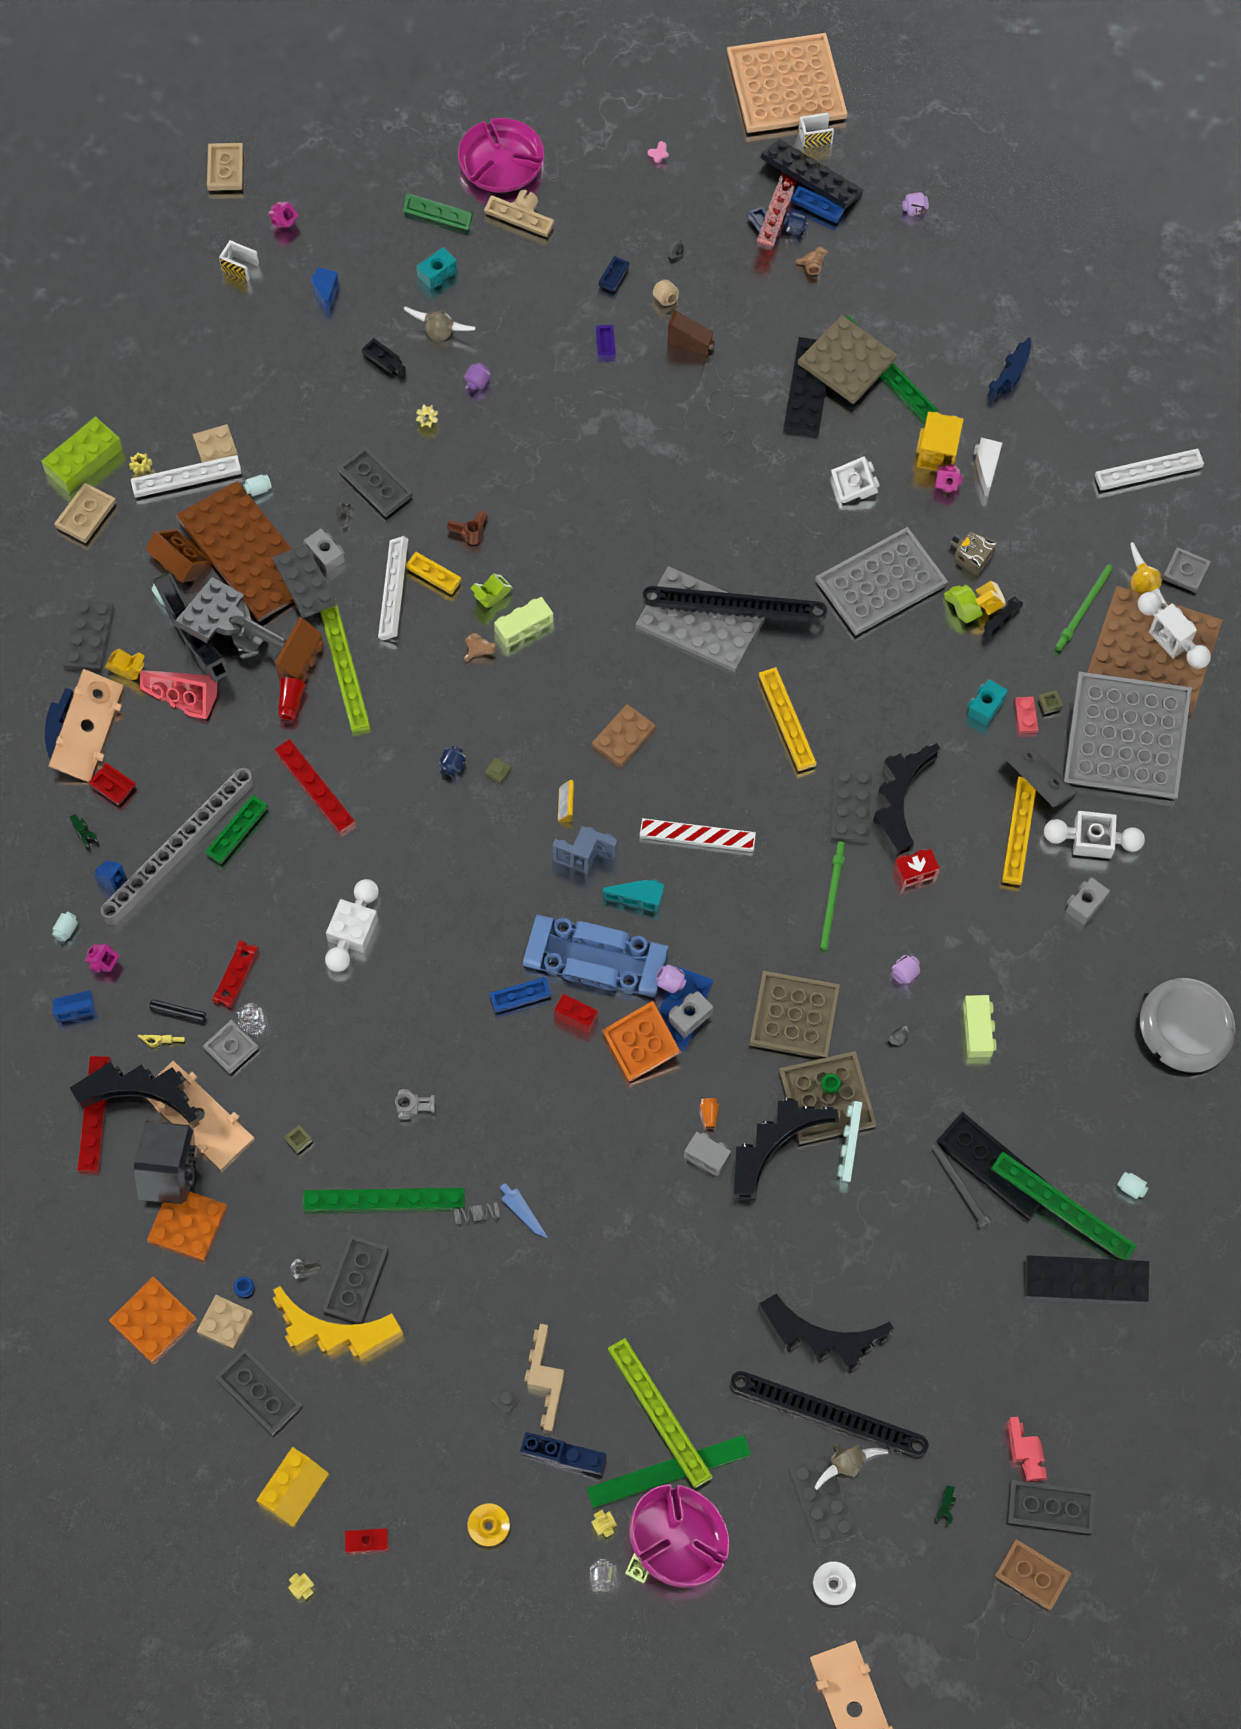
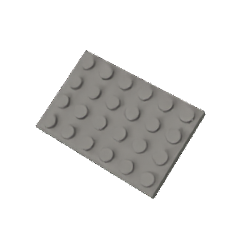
M908 527L817 575L815 579L855 636L948 585L947 579Z
M669 566L657 585L660 587L728 593ZM653 593L650 599H655L657 595ZM646 605L635 624V628L735 672L761 626L764 617L758 618L755 616L751 618L750 616L743 617L742 615L736 616L735 614L729 616L728 614L721 615L720 613L714 614L713 612L707 614L704 611L699 613L698 611L692 612L691 610L686 612L683 609L677 611L676 609H662L661 607Z

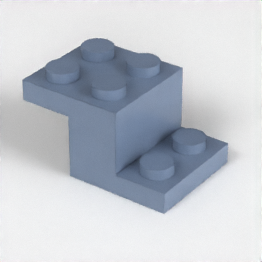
M582 826L574 845H571L566 840H554L552 845L553 861L588 874L596 855L615 861L618 839H615L611 834L599 833L592 827L586 828Z

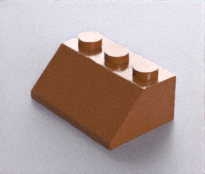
M177 528L155 531L145 548L152 558L158 560L166 570L170 571L182 583L194 581L213 565L203 551Z
M299 617L275 661L279 680L281 678H295L305 682L308 675L307 671L310 667H313L317 653L323 649L322 634L301 617Z

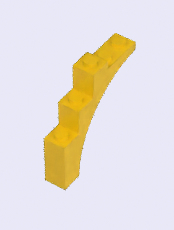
M281 1286L273 1290L275 1294L273 1300L278 1308H283L285 1314L282 1316L289 1326L286 1328L288 1335L285 1338L290 1347L295 1346L297 1351L317 1339H320L316 1342L321 1351L324 1352L326 1350L328 1355L351 1343L348 1348L354 1357L358 1356L362 1360L403 1336V1332L392 1313L381 1319L364 1324L343 1325L329 1323L301 1310L290 1300Z

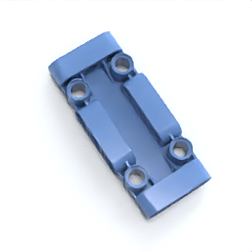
M537 914L525 952L523 966L545 971L550 976L561 975L562 978L580 984L610 991L620 989L625 994L636 993L656 998L659 987L656 974L665 964L669 946L648 942L642 936L632 938L624 931L582 921L574 924L567 918L557 920ZM561 927H566L568 930L565 932H561L558 929ZM641 945L643 948L636 950L634 946ZM551 962L558 963L556 967H551L548 964ZM626 980H631L634 983L632 985H626L624 982Z

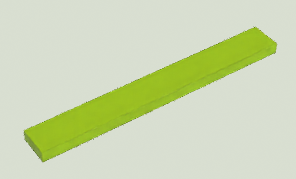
M337 605L321 611L320 614L352 733L370 729V724Z
M626 1338L608 1348L610 1355L694 1489L712 1479L713 1476Z

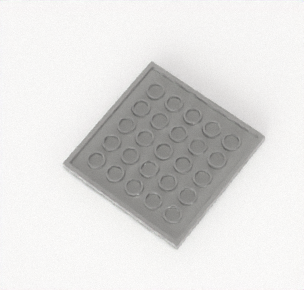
M1078 672L1064 782L1072 785L1177 799L1192 687Z

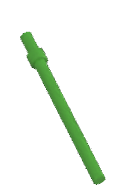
M1109 564L1106 566L1069 626L1061 633V638L1055 646L1056 650L1061 651L1067 641L1071 640L1075 628L1112 572L1113 566Z
M844 842L837 843L836 855L833 856L832 864L834 867L820 945L821 950H828L841 866L844 865L845 860L843 856Z

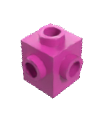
M289 202L275 203L271 207L272 210L268 213L272 224L278 228L291 226L299 216Z
M955 465L938 466L935 488H942V491L945 492L957 491L958 485L961 486L963 479L960 469Z
M103 943L102 945H93L88 950L84 961L90 965L89 968L97 973H100V971L111 972L120 955L113 951L112 947Z

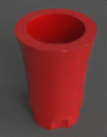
M295 678L280 679L278 717L280 719L289 721L296 719L301 697L306 686L305 682Z

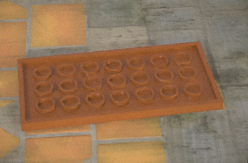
M238 481L176 514L177 520L229 586L244 594L242 602L245 603L258 622L294 602L273 562V556L292 550V548L249 494L247 495V492Z

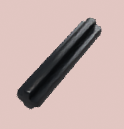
M151 999L149 1004L150 1010L204 1023L207 1016L204 1011L157 999Z

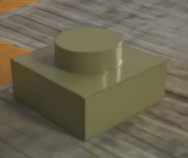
M1057 690L1038 696L1044 714L1063 708Z
M495 757L485 771V775L502 784L510 772L511 766Z
M300 1125L284 1137L285 1141L297 1154L313 1141Z

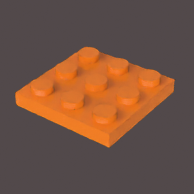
M654 1001L602 1030L630 1082L681 1053Z
M190 1191L187 1201L182 1204L163 1202L147 1241L204 1262L226 1211L227 1204Z
M152 1277L108 1321L153 1363L196 1320V1317L159 1281Z

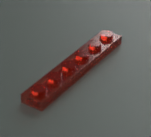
M784 172L781 173L755 244L772 251L797 180Z

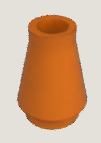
M716 1098L702 1099L700 1108L704 1127L714 1128L716 1127L719 1103H717Z

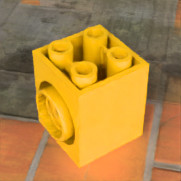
M928 412L925 428H921L916 453H919L917 467L938 471V466L954 465L963 418L943 415L938 412Z

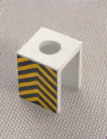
M828 112L800 117L798 131L803 149L833 143L834 129H826L829 123Z
M230 240L219 256L221 270L249 281L248 268L232 261V258L236 257L258 266L257 252Z

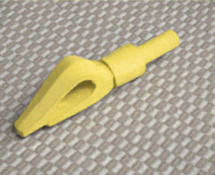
M138 1035L141 1040L153 1048L157 1047L160 1043L185 1042V1037H172V1035ZM153 1040L155 1043L151 1044L148 1041Z

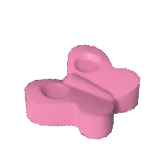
M660 141L657 149L648 150V155L653 157L655 162L661 163L663 158L669 156L668 152H666V143Z

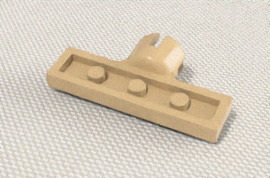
M522 190L513 203L491 195L484 209L486 214L548 237L554 225V220L534 212L538 203V198L534 193L530 192L529 195H526L528 191Z

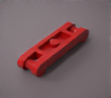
M239 940L222 981L213 995L212 1002L217 1004L220 1002L225 1004V1007L232 1008L258 953V946H250L245 941ZM243 952L249 953L248 956H242ZM224 992H227V993H229L230 995L227 997V996H224L223 994H224Z

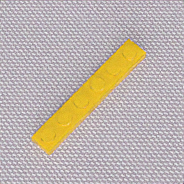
M777 667L759 672L760 681L798 772L816 766L815 758Z
M1018 777L1002 877V882L1020 886L1023 878L1036 789L1024 777Z

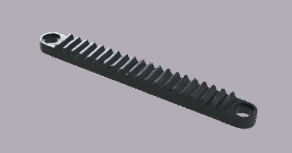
M648 586L643 591V602L647 606L661 607L662 609L669 608L670 610L676 609L677 611L683 609L686 612L688 610L692 612L698 611L699 613L704 611L707 614L713 612L714 614H728L729 616L735 614L736 616H750L751 618L757 616L758 618H772L773 620L778 618L781 621L786 619L787 621L794 620L798 622L800 620L803 623L806 621L821 622L827 615L826 605L819 601ZM655 593L657 597L651 600L647 598V594ZM815 608H819L823 611V613L821 615H815L813 613V610Z
M737 1371L731 1377L730 1385L733 1391L750 1399H755L758 1402H764L767 1405L778 1407L797 1416H803L814 1422L817 1421L836 1430H842L845 1433H850L853 1436H858L861 1439L864 1438L867 1441L881 1444L884 1447H889L892 1450H897L900 1453H906L914 1457H921L928 1450V1440L921 1434L745 1371ZM738 1377L745 1378L746 1386L742 1388L736 1386L735 1379ZM915 1440H920L924 1445L923 1450H914L912 1443Z

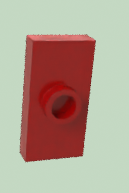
M387 1528L345 1531V1553L388 1551Z

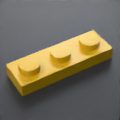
M415 552L405 565L409 571L451 595L462 581L460 576L418 552Z

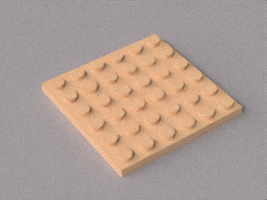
M826 33L727 47V55L747 133L798 126L802 116L827 112L829 113V121L847 118V110Z

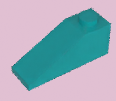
M642 880L604 887L602 898L658 912L664 894V884L657 880Z

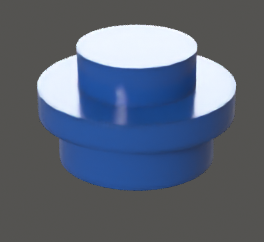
M240 1277L234 1283V1291L240 1297H247L253 1293L254 1283L249 1277Z

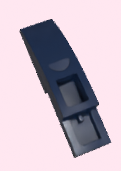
M1028 337L1024 342L1021 341L1016 347V351L1008 354L1005 359V368L1000 373V377L990 383L988 396L993 400L1004 389L1011 392L1020 381L1028 362L1031 338Z
M65 688L59 704L51 702L47 713L45 744L50 760L74 695L72 689Z
M529 1432L525 1433L520 1453L568 1469L580 1472L586 1471L602 1475L607 1454L604 1452L567 1444L565 1441Z

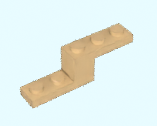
M540 1324L539 1330L535 1329L533 1342H536L535 1350L531 1349L529 1362H532L530 1370H526L524 1381L528 1382L529 1389L551 1393V1395L547 1394L545 1407H548L546 1415H542L540 1427H544V1434L552 1435L564 1379V1370L541 1366L548 1335V1325Z

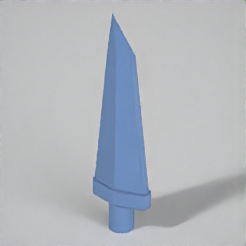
M506 1183L503 1184L500 1189L505 1196L501 1200L535 1234L548 1238L521 1196L520 1191L517 1188L511 1190Z

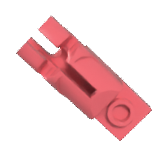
M1010 1417L1007 1423L1013 1462H1024L1022 1467L1027 1482L1045 1481L1047 1479L1046 1468L1038 1466L1045 1461L1040 1439L1038 1436L1021 1437V1435H1024L1023 1423H1019V1417Z

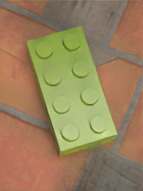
M95 416L41 462L45 473L70 494L122 451L123 448L120 438Z

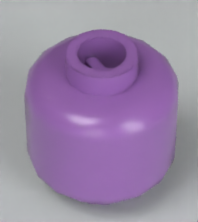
M481 363L472 364L464 376L467 387L474 391L476 389H484L491 377L490 370Z

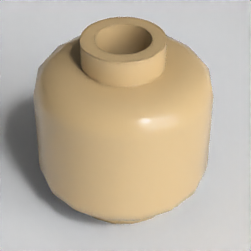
M661 280L654 286L653 296L663 306L672 305L678 299L679 291L669 280Z

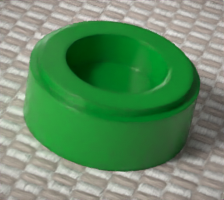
M830 1073L822 1078L821 1088L825 1093L835 1094L840 1090L841 1080L837 1075Z

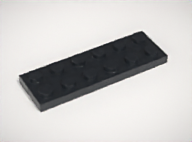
M778 139L761 152L760 158L843 209H846L863 193V189L855 183L848 181L842 175L835 173L827 166L820 164L814 158L807 156L781 139Z
M798 338L784 431L819 436L827 385L798 364L800 357L817 339Z
M961 1112L937 1139L936 1142L1029 1220L1042 1206L991 1170V1167L1001 1152H1004L1041 1179L1046 1180L964 1112Z
M1026 1255L1025 1296L1149 1302V1261Z

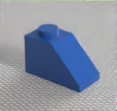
M317 267L315 274H312L311 284H313L314 293L325 310H329L339 283L338 272Z
M108 860L97 867L94 875L97 883L113 893L127 880L122 864Z

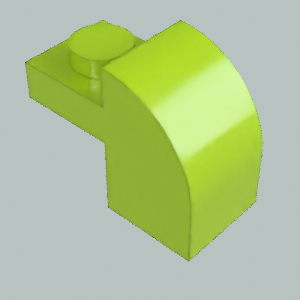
M492 574L484 585L475 583L470 589L475 593L474 596L486 608H490L500 602L513 587L501 575Z
M968 585L962 587L954 586L944 593L945 600L955 606L958 618L964 622L969 623L983 615L981 607L978 606L975 600L977 597Z

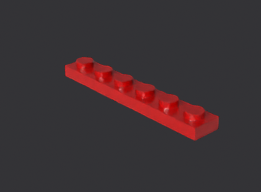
M290 739L274 749L278 757L339 834H342L356 824L352 816Z
M90 1056L88 1076L111 1062V1058L107 1056ZM107 1099L94 1103L84 1109L78 1172L99 1173Z

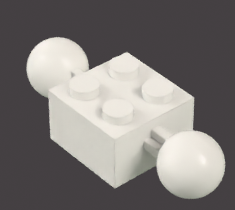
M1154 592L1142 594L1138 599V608L1143 614L1154 616L1149 630L1152 637L1173 659L1186 651L1187 662L1191 667L1196 669L1206 667L1211 660V653L1205 646L1195 645L1192 642L1197 631L1193 622L1188 621L1181 609L1176 608L1173 603L1162 609V601L1158 594Z
M1078 811L1074 828L1067 827L1066 823L1059 819L1049 821L1044 827L1045 838L1051 843L1058 844L1066 838L1074 839L1073 855L1111 859L1115 850V844H1121L1125 850L1135 852L1140 850L1145 843L1144 834L1138 828L1131 827L1122 833L1116 832V815Z
M364 879L355 885L354 896L357 899L355 904L340 899L326 931L328 942L337 944V947L330 949L325 957L327 967L334 972L344 971L349 966L350 955L347 952L348 949L361 953L365 952L378 921L377 911L366 908L367 904L374 902L378 897V887L371 880Z

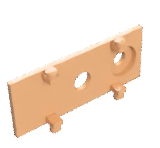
M86 669L82 670L48 767L86 782L91 780L97 760L103 761L104 754L100 752L115 710L120 711L122 705L118 703L124 685ZM93 690H100L103 694L102 698L96 699L93 696ZM83 720H89L93 723L94 727L91 732H85L81 728Z
M172 1061L157 1076L171 1067L176 1072L180 1071L186 1080L183 1082L185 1086L183 1091L189 1098L188 1105L190 1108L193 1106L201 1108L205 1112L204 1118L199 1121L200 1124L193 1128L195 1145H197L200 1153H203L222 1170L254 1137L236 1121L239 1116L235 1112L230 1115L194 1081L197 1076L193 1072L188 1075L179 1065ZM146 1098L171 1123L190 1125L182 1115L161 1101Z
M856 1640L810 1657L818 1679L815 1682L817 1689L823 1692L836 1729H893L892 1726L887 1724L868 1674L871 1670L868 1663H864ZM851 1702H858L862 1707L861 1715L851 1717L847 1713V1705Z

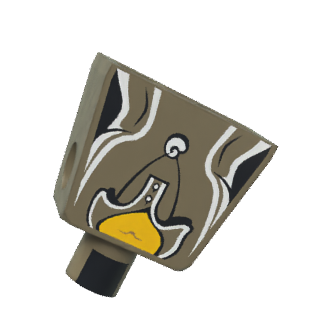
M969 532L965 539L955 535L950 542L952 546L957 548L955 559L976 577L994 554L997 542L973 532Z

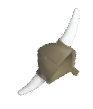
M404 307V310L425 322L426 333L434 341L441 342L451 336L453 330H475L473 326L456 323L444 310L428 314Z
M835 1444L836 1452L830 1459L832 1466L821 1475L815 1485V1489H819L829 1478L840 1473L855 1477L860 1472L863 1461L874 1455L887 1454L888 1450L883 1448L862 1450L861 1445L841 1449L839 1444Z

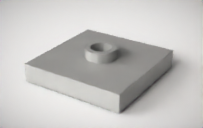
M1177 547L1162 579L1197 593L1211 561Z
M232 1020L202 1046L229 1074L259 1048Z

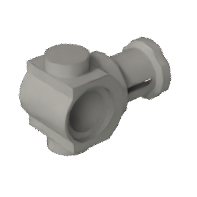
M399 1090L398 1096L395 1099L399 1119H410L414 1114H418L419 1111L435 1113V1095H431V1097H418V1094H412L410 1090ZM404 1101L410 1103L409 1106L405 1108L399 1105Z

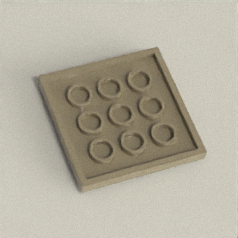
M841 315L800 357L798 364L854 404L897 359V354Z
M763 971L749 1045L820 1059L827 1058L840 984Z
M856 1051L779 1068L786 1098H793L795 1101H798L799 1109H802L804 1106H812L814 1109L830 1106L838 1109L839 1122L815 1125L796 1133L799 1144L843 1135L844 1127L849 1123V1117H846L847 1108L853 1101L862 1102L858 1131L876 1127L877 1123ZM832 1073L840 1078L841 1087L837 1093L827 1094L822 1090L821 1080L826 1074Z

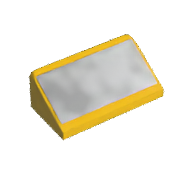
M573 780L567 781L559 788V822L573 821Z

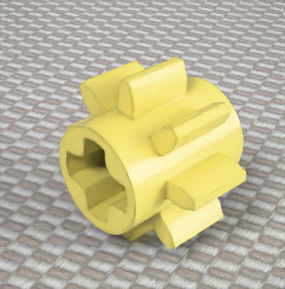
M423 404L422 410L418 409L416 412L420 415L416 418V421L421 422V427L428 425L431 428L432 422L436 423L438 420L434 417L438 414V411L433 410V405L426 407Z
M137 453L134 457H130L132 462L129 464L130 470L134 469L135 475L140 474L144 476L148 471L151 472L150 465H152V461L148 459L146 453L144 455Z
M603 1510L595 1513V1520L591 1521L597 1535L604 1534L606 1538L614 1534L612 1528L617 1526L610 1511L604 1514Z
M295 1573L289 1579L292 1584L288 1589L297 1599L303 1596L306 1600L313 1594L310 1588L314 1584L305 1573L301 1576Z

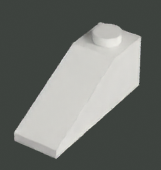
M981 438L980 444L975 445L973 454L976 455L975 464L984 496L988 497L1002 443Z

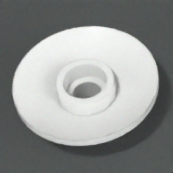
M840 1562L825 1563L818 1568L814 1575V1591L820 1600L829 1605H840L847 1602L855 1591L856 1582L854 1574L849 1567ZM836 1581L838 1584L837 1588H832L830 1582Z

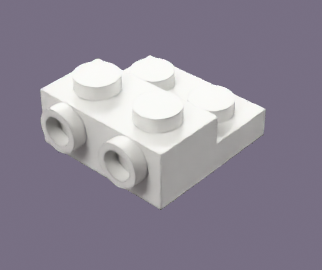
M865 456L831 470L842 503L857 497L864 499L878 493L877 487L880 484L877 477L872 475V472L875 471L871 461H867Z

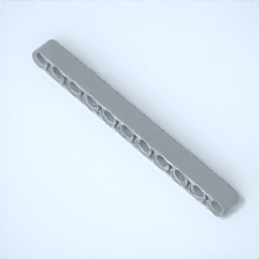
M247 768L238 769L103 904L101 913L107 924H117L253 787L252 775ZM242 778H248L246 781H240ZM229 791H235L231 795L227 794ZM216 804H222L221 807L214 808ZM203 817H208V820L201 821ZM195 830L194 834H187L189 831ZM176 844H182L179 848L174 847ZM169 857L167 861H161L162 858ZM152 870L156 871V872H155L154 874H152V875H148V874H147L149 871H152ZM142 884L140 888H134L135 885ZM122 898H129L126 902H121ZM110 911H115V913H114L113 915H111V916H108V915H107L108 912H110Z

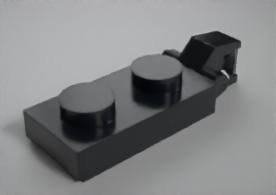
M375 338L361 349L364 355L390 373L395 372L400 377L406 374V367L402 365L400 357Z
M1015 596L1008 600L1007 606L1004 609L1001 608L992 620H988L984 625V638L988 641L991 640L1013 619V615L1022 607L1023 602Z

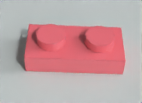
M1034 696L1016 697L1014 704L1019 734L1038 733Z

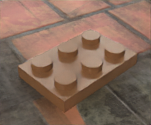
M626 704L591 743V746L621 768L656 729V725Z
M1015 1539L994 1577L1051 1611L1071 1572Z

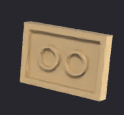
M243 143L208 144L207 189L242 190Z
M84 483L54 525L59 530L86 543L114 506L116 500L114 497Z

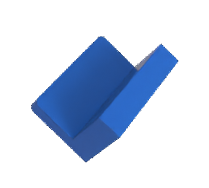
M90 990L52 1000L54 1007L52 1011L57 1022L95 1013Z

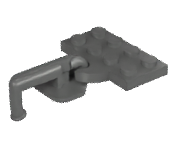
M213 577L179 615L174 624L206 643L216 632L222 635H230L233 644L246 652L256 651L262 642L266 641L278 648L276 655L272 657L274 663L286 643V640L281 636L244 617L241 609L237 607L242 601L244 594Z

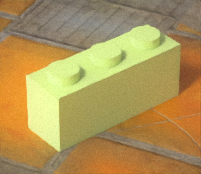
M542 597L532 599L527 605L514 609L511 614L498 618L494 622L495 632L507 648L553 622V612Z
M989 995L965 996L963 1007L967 1057H991L993 1051H996V1039L992 1037V1032L995 1031V1022L991 1020L993 1002L989 1001Z

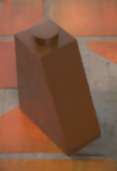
M674 310L668 324L667 344L708 356L709 351L713 350L715 346L714 332Z

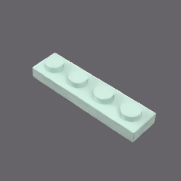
M853 1101L847 1108L846 1117H849V1123L845 1125L843 1136L846 1137V1143L842 1145L840 1156L843 1157L842 1165L839 1164L837 1174L840 1177V1182L848 1183L851 1181L862 1102Z

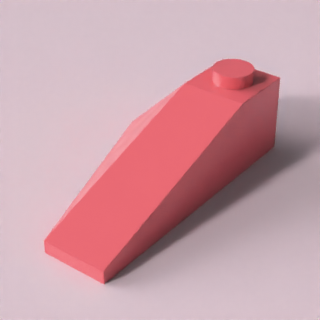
M140 671L141 690L158 699L161 698L167 701L174 708L178 707L188 716L208 718L217 697V681L214 682L209 676L201 674Z

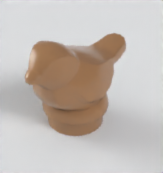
M818 247L803 258L796 259V264L805 265L808 274L816 275L821 271L824 256L828 251L823 247Z
M477 633L469 635L465 640L469 652L464 660L468 662L473 657L495 653L496 643H490L488 640L482 639Z

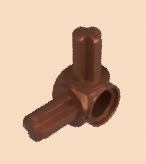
M483 510L479 511L474 520H470L465 524L449 520L447 529L462 534L461 536L465 538L467 543L477 544L481 541V534L484 530L483 525L488 514Z

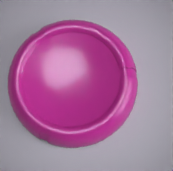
M494 118L490 119L491 123L489 124L482 121L469 129L459 144L458 159L461 170L466 178L477 187L494 193L513 192L527 186L540 172L544 159L543 144L538 134L528 125L514 119Z
M671 1484L651 1489L635 1506L629 1528L632 1548L642 1566L653 1577L671 1586L691 1588L710 1581L724 1567L723 1561L727 1559L729 1553L728 1530L717 1508L705 1496L691 1488L681 1485L671 1488Z

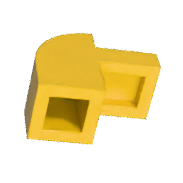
M989 581L976 589L979 597L975 600L978 606L986 610L988 615L1006 606L1005 598L997 583Z
M117 649L111 653L105 669L117 676L136 680L144 666L143 660L145 655L138 652L131 656L123 650Z

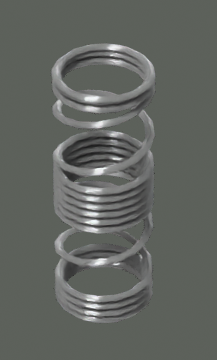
M494 1202V1215L488 1203L486 1204V1216L483 1214L481 1204L474 1205L472 1208L469 1206L468 1221L462 1208H460V1213L458 1208L454 1209L456 1224L462 1223L461 1210L467 1223L469 1222L470 1209L474 1222L481 1221L483 1218L487 1219V1206L493 1218L495 1216L497 1218L500 1217L498 1202Z

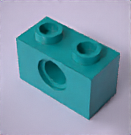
M442 247L416 266L417 277L432 289L456 273L457 260Z
M988 679L985 685L982 683L979 687L976 699L972 698L967 706L969 708L968 716L987 726L1006 699L1008 690Z

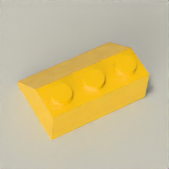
M292 1447L256 1501L261 1507L294 1527L329 1473L312 1459Z

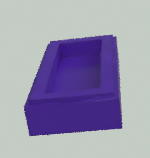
M597 325L598 359L616 358L614 326Z

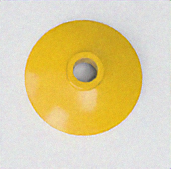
M488 1503L480 1505L472 1511L467 1526L471 1538L476 1543L490 1547L501 1543L506 1538L510 1522L507 1513L500 1506ZM487 1523H491L493 1525V1528L491 1530H487L485 1528V1525Z

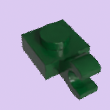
M76 813L69 817L72 826L87 848L89 847L87 842L89 838H93L95 842L98 841L94 832L86 830L88 825L83 818L79 819Z
M946 1485L940 1510L936 1516V1522L939 1523L941 1516H946L948 1518L947 1525L949 1526L952 1523L953 1517L949 1508L950 1506L954 1507L957 1494H954L955 1487Z

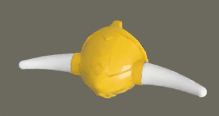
M1131 542V550L1137 566V570L1131 578L1130 585L1132 590L1141 594L1154 592L1161 598L1162 606L1164 608L1168 607L1159 590L1162 582L1161 573L1157 569L1146 565L1135 544Z

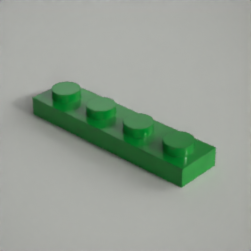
M409 193L406 194L403 208L404 212L465 230H470L474 213Z
M252 795L205 851L206 855L222 864L268 809V804Z

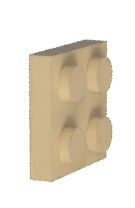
M227 424L193 434L202 463L234 455L238 457Z
M215 1295L197 1329V1333L234 1350L253 1312Z

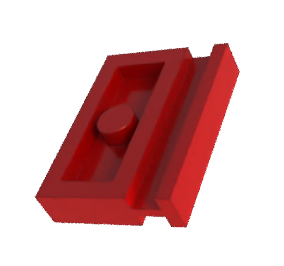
M105 763V766L88 783L89 786L119 806L130 794L132 788L136 787V783L108 763Z

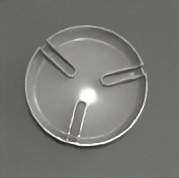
M1177 978L1161 983L1148 994L1140 1012L1141 1032L1147 1046L1153 1054L1157 1052L1162 1056L1159 1060L1174 1069L1184 1072L1209 1070L1222 1062L1233 1046L1236 1033L1233 1012L1225 998L1216 989L1202 981L1190 978Z

